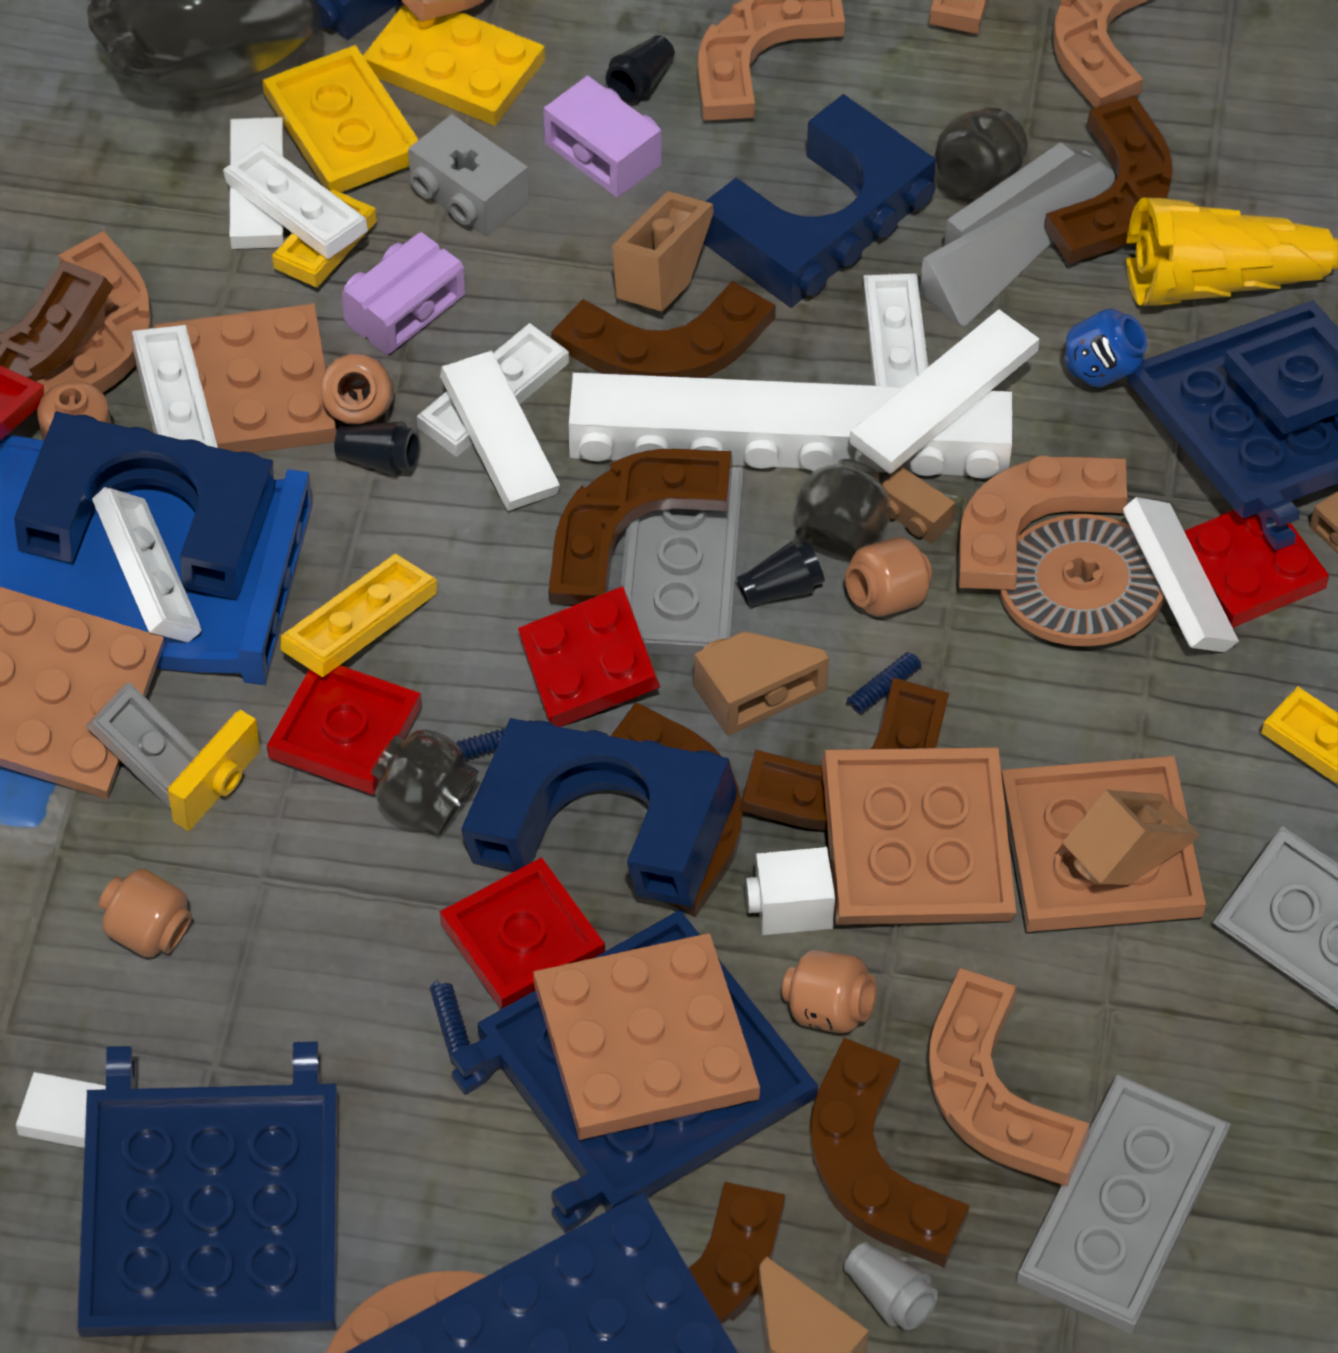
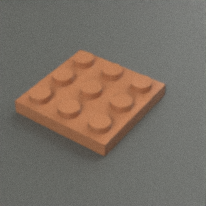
M315 303L154 324V328L186 325L218 448L234 452L247 451L256 453L335 442L336 429L334 417L325 408L320 395L321 379L326 369Z
M0 587V766L108 799L122 761L86 725L113 695L128 682L146 697L164 648V637Z
M999 747L824 751L821 760L831 874L835 894L836 925L1000 922L1013 920L1016 915Z
M1175 756L1001 771L1006 820L1027 932L1204 916L1206 902L1193 843L1129 885H1098L1089 881L1077 870L1074 865L1076 857L1062 843L1106 790L1162 794L1188 821Z
M710 933L534 971V987L579 1140L759 1099L760 1085Z

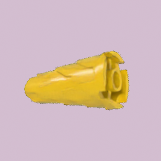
M1141 198L1134 207L1129 223L1126 244H1136V258L1126 257L1127 276L1132 296L1138 305L1160 306L1181 303L1182 300L1231 297V292L1281 289V284L1323 280V277H1327L1332 270L1338 268V238H1333L1329 229L1293 223L1291 220L1282 217L1240 214V210L1197 206L1194 203L1182 200Z

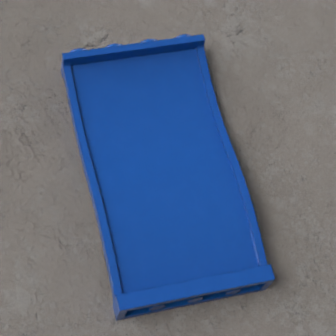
M7 435L0 441V587L149 632L96 508L88 520L73 563L18 550L14 517L44 441L20 436ZM287 469L285 479L274 480V495L237 600L185 589L202 631L189 643L164 637V648L156 669L195 673H238L243 676L244 683L266 686L313 506L309 472ZM142 484L119 489L118 491L145 498L181 580L180 554L196 513L193 506L177 492L162 486Z

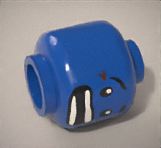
M1113 308L1100 311L1073 325L1066 337V351L1064 354L1066 366L1073 376L1080 378L1090 386L1096 388L1109 386L1132 374L1139 367L1142 360H1144V353L1147 350L1148 344L1146 333L1139 321L1132 315Z

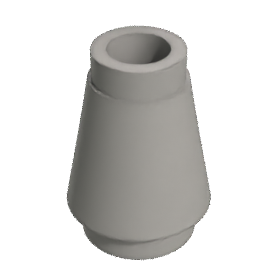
M869 1242L858 1245L847 1257L844 1264L845 1273L852 1277L854 1283L888 1325H899L904 1330H912L930 1315L936 1305L938 1291L931 1286V1278L928 1274L875 1248Z

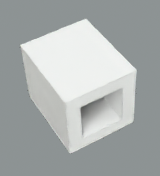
M827 847L756 854L755 877L745 878V896L748 913L759 914L762 935L833 928L835 894Z

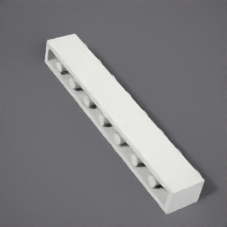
M573 373L569 414V458L587 459L590 461L619 460L648 450L694 449L732 451L734 466H752L759 469L779 467L801 468L811 471H862L870 474L887 472L849 443L850 431L903 387ZM988 392L901 466L911 473L922 476L959 475L975 478L994 477L1008 469L1012 449V392Z

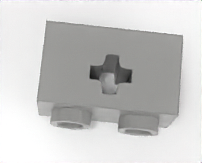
M452 114L408 148L409 178L413 188L422 197L431 198L450 211L459 223L470 225L485 237L529 202L528 166Z

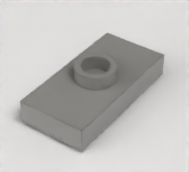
M128 682L113 695L86 725L164 804L170 807L167 788L200 753L170 721Z

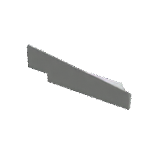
M1058 143L947 219L944 247L923 258L920 294L960 327L967 326L1053 242L1044 228L1046 213L1094 198L1103 193L1115 181L1113 170L1088 150L1084 149L1081 153L1069 144Z

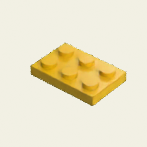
M403 4L364 53L363 57L378 79L496 126L545 61V46L462 12L420 21Z
M356 45L262 80L264 95L278 117H283V124L323 187L331 191L334 189L338 192H343L409 166L408 148L419 139Z

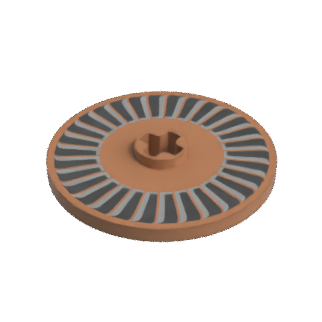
M1090 514L1059 516L1040 522L1022 532L1017 540L1016 590L999 589L1005 609L1020 626L1042 639L1070 646H1097L1125 639L1148 625L1158 614L1165 601V596L1130 525L1113 518Z

